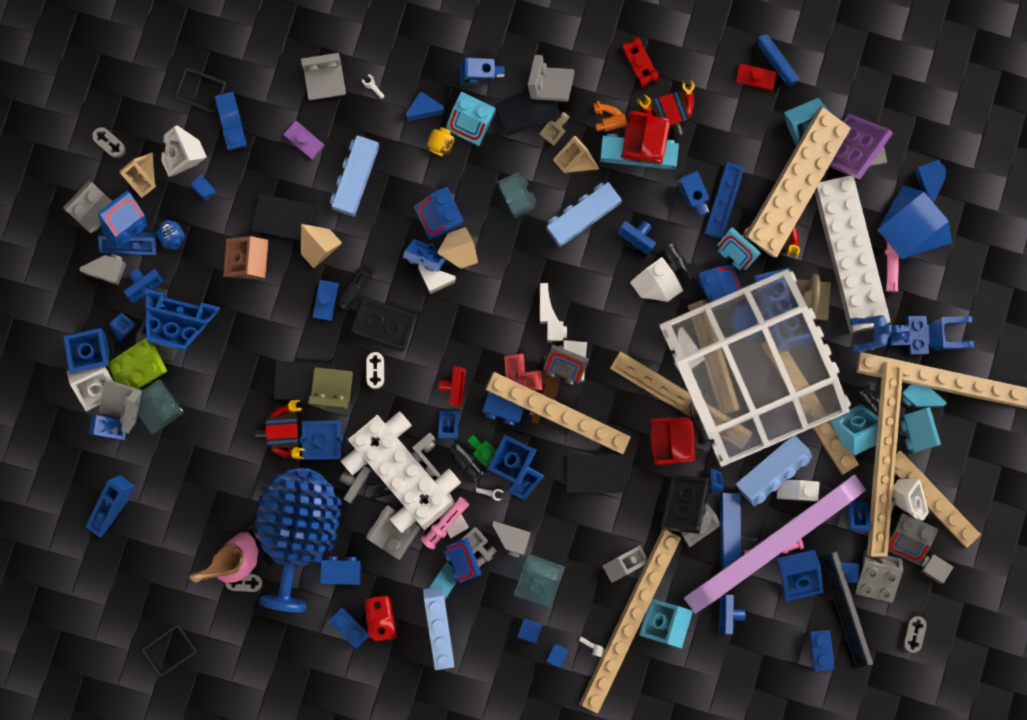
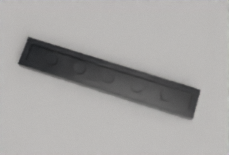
M834 552L821 556L820 560L855 668L872 665L873 661L838 553Z

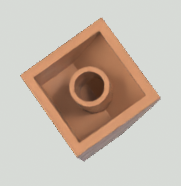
M252 236L226 239L223 277L265 278L268 240Z

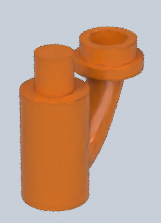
M599 100L593 103L596 114L601 115L603 114L602 111L613 115L612 117L602 119L601 123L595 124L597 131L604 130L608 132L627 126L625 115L619 109L600 104Z

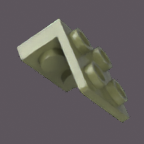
M316 367L314 369L312 393L309 396L308 404L310 406L349 410L353 372Z

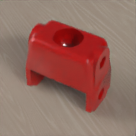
M630 111L628 116L630 121L625 132L621 158L634 162L663 164L670 120L648 113Z
M692 417L650 419V424H652L651 448L655 460L653 466L696 462Z
M388 596L367 598L365 600V611L369 638L375 641L397 638L391 598ZM382 628L385 629V633L383 635L380 634V630Z

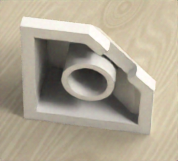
M174 126L164 134L163 142L166 143L165 152L162 153L161 160L169 177L192 168L207 158L200 141L179 126Z
M662 257L630 282L639 296L645 299L668 302L683 291L675 274Z
M106 367L72 374L69 373V370L66 371L69 383L85 411L99 406L104 381L106 379L113 381Z
M920 478L897 480L893 486L892 496L896 501V505L915 519L923 521L929 511Z

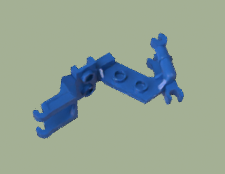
M883 315L850 319V326L874 323L875 335L874 342L853 345L852 353L866 352L868 349L874 350L875 348L884 347L887 345V338H889V346H908V355L929 354V347L935 350L975 348L974 341H946L944 332L945 324L973 323L972 316L941 317L927 324L926 316H907L906 326L888 325Z

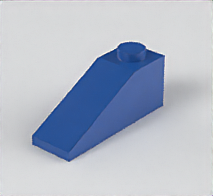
M121 475L108 480L86 524V528L101 538L128 502L135 485Z

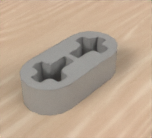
M100 127L93 132V140L111 157L120 158L124 155V145L107 129ZM106 133L104 136L108 139V141L105 142L102 139L99 140L98 134ZM111 143L116 147L120 145L118 153L116 151L112 153L113 149L109 146Z
M249 574L241 579L243 581L242 584H236L235 588H233L232 584L225 583L229 590L257 592L263 585L261 577L255 574ZM255 578L259 585L252 589V585H245V582L252 581Z
M911 617L907 623L903 646L908 652H918L922 647L926 631V621L922 617ZM918 619L922 627L918 628L917 632L914 633L915 626H912V623ZM914 635L917 647L910 649L911 646L908 645V641H912Z

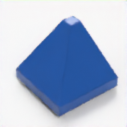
M120 313L109 323V327L121 342L136 325L123 313Z
M710 468L711 493L715 494L724 491L722 473Z

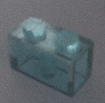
M519 172L498 181V186L514 219L535 209L534 203L537 201L534 194L528 192L526 188L528 182L524 175L520 176Z

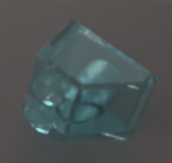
M160 379L142 391L138 415L152 435L184 413Z
M528 554L514 595L550 608L565 567Z

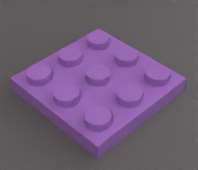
M848 114L843 123L851 129L829 167L861 179L893 133L888 128Z

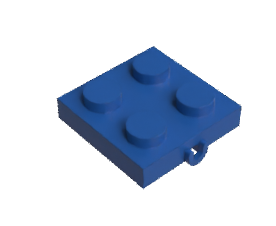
M413 239L403 255V258H406L408 262L420 264L433 272H439L447 260L437 253L439 249L435 248L434 244L428 245L416 239Z
M302 421L300 445L305 449V451H302L303 460H340L341 444H343L341 421Z

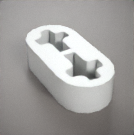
M373 352L368 355L366 361L367 384L372 389H379L384 384V358L380 353ZM374 356L381 360V362L377 363V369H374L373 363H370ZM374 372H377V377L381 379V382H377V385L370 382V379L374 378Z

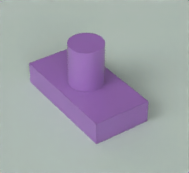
M297 121L283 134L311 160L325 147L321 141Z

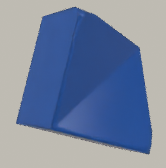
M202 175L191 183L194 190L204 200L209 199L216 192Z
M840 562L847 583H858L859 564Z
M523 619L518 638L536 643L542 625Z
M555 644L546 661L561 667L568 650Z

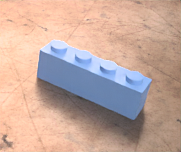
M358 135L355 140L352 139L349 147L351 151L349 158L346 157L343 163V168L345 169L343 176L339 175L336 186H339L337 193H333L330 200L333 210L355 217L379 149V142Z
M609 182L605 185L603 183L599 184L593 189L594 193L589 196L585 194L578 200L579 203L576 206L570 205L563 211L564 214L559 218L555 216L547 222L549 225L546 230L559 247L566 244L621 204V198Z
M794 435L737 482L736 485L741 494L755 507L757 504L762 503L772 491L778 490L785 480L792 478L799 468L806 466L812 458L811 452Z
M443 587L423 589L435 670L453 668L454 657Z

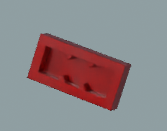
M739 64L735 83L772 91L777 72Z
M453 367L452 381H439V391L451 392L449 405L454 407H462L466 369L462 367Z

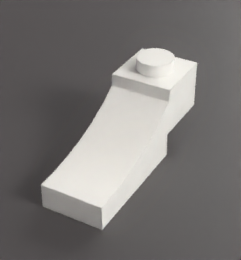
M540 283V324H547V343H563V338H567V326H563V321L557 319L552 309L548 283Z

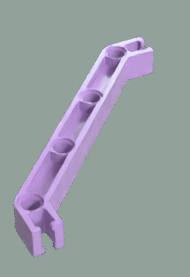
M854 474L718 574L684 597L685 601L696 614L848 505L866 489Z

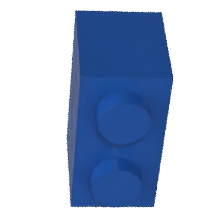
M488 392L483 408L486 418L496 420L498 417L504 419L503 423L515 426V423H520L524 411L523 407L491 392Z
M326 557V560H321L320 584L360 585L361 561H357V557H345V561H337L338 557Z
M341 608L328 621L356 649L369 637L368 631L344 608Z
M830 630L808 632L812 671L835 669Z

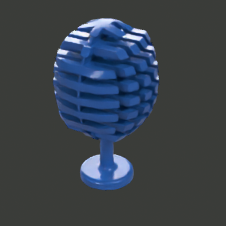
M294 468L285 471L287 473L283 475L275 474L271 481L273 483L270 486L265 484L261 488V491L265 494L259 496L258 499L260 505L256 510L257 519H255L254 525L257 527V530H254V535L260 540L264 552L272 560L283 565L279 594L263 595L260 597L259 604L279 611L305 612V602L290 597L295 568L310 564L309 562L311 561L321 562L322 552L325 549L327 551L333 549L335 545L330 541L336 540L337 537L335 529L339 527L337 519L341 514V510L337 506L342 504L340 498L335 496L333 486L322 475L308 468Z

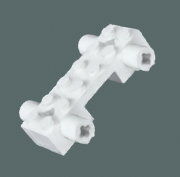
M399 411L386 423L376 415L351 436L348 441L355 449L344 457L341 463L352 476L368 464L404 506L390 518L396 528L403 533L416 521L425 530L448 511L454 504L447 495L461 482L450 469H447L436 480L430 477L398 439L401 434L412 426ZM377 441L379 446L376 447L373 443ZM424 498H428L429 501L426 505L422 504Z

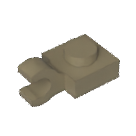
M563 112L561 118H558L556 122H548L539 135L554 146L565 133L562 126L569 116Z

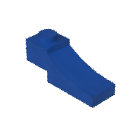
M234 92L215 96L228 151L247 147Z

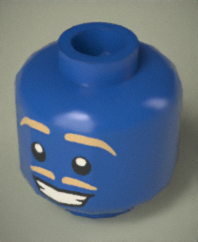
M170 220L161 223L156 232L160 243L166 249H178L185 239L180 225Z

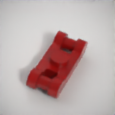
M638 36L629 43L621 44V48L642 88L647 86L649 82H655L660 79ZM636 48L638 53L632 54L631 50ZM648 70L649 74L644 76L642 72Z

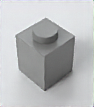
M932 554L923 559L920 571L939 584H942L950 574L953 566Z

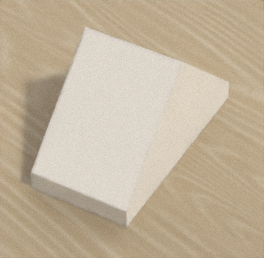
M420 264L418 266L430 294L455 283L456 277L442 271H429Z

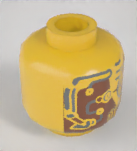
M440 127L439 130L433 129L427 141V146L430 148L429 151L440 156L448 154L455 140L450 135L451 131Z

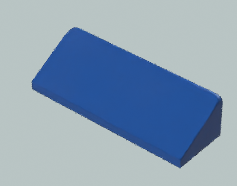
M768 35L758 37L756 44L786 85L790 87L798 82L800 78Z
M100 231L98 235L99 253L156 255L157 233H137L126 244L117 248Z

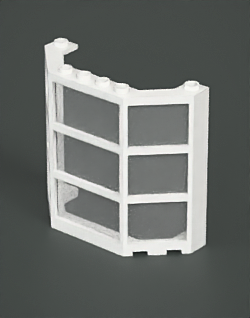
M788 269L659 324L670 350H675L676 352L672 355L709 440L714 439L715 443L712 444V447L721 467L850 412V401L847 395L844 396L837 373H840L836 363H832L829 355H832L828 344H823L821 337H824L820 326L816 327L813 319H816L812 308L808 309L795 284L797 279L793 271L789 272Z

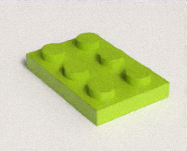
M146 338L108 362V367L115 382L136 389L142 388L167 372L154 343L147 342Z

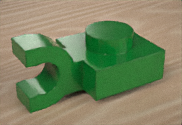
M472 435L467 441L476 449L473 455L487 467L491 463L496 450L487 441L481 444Z

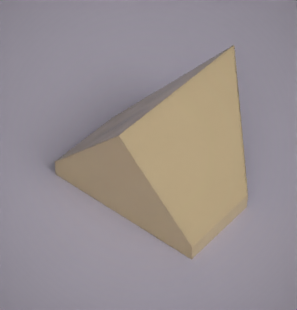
M576 136L553 159L565 174L568 172L599 169L588 149Z
M153 153L133 159L119 171L141 198L156 187Z
M301 224V255L315 268L336 250L342 242L330 229Z
M466 227L447 233L437 253L460 269L477 264L478 259L474 242Z

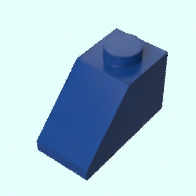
M940 160L915 169L921 190L926 193L932 202L935 201L947 174L945 166L940 163Z

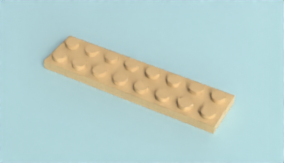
M824 107L818 108L745 235V238L772 257L777 258L851 129Z

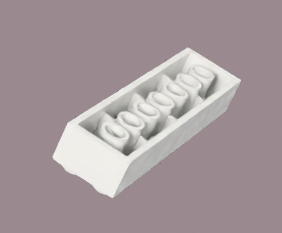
M846 176L820 182L814 193L850 334L874 328V323L850 326L851 318L883 315L886 318V323L889 324L891 321L854 177Z

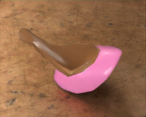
M240 532L213 557L212 564L207 569L191 574L189 580L196 583L203 579L217 577L225 583H231L245 578L257 564L258 549L254 538L248 532Z

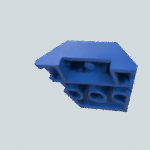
M904 185L901 186L897 197L892 202L891 208L877 229L901 259L952 244L948 219L926 193Z
M146 289V341L185 351L220 310V307L205 303L196 306L164 298V293Z

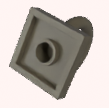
M813 274L810 280L797 279L795 283L808 309L812 308L816 319L813 320L828 321L831 282H821L818 274Z

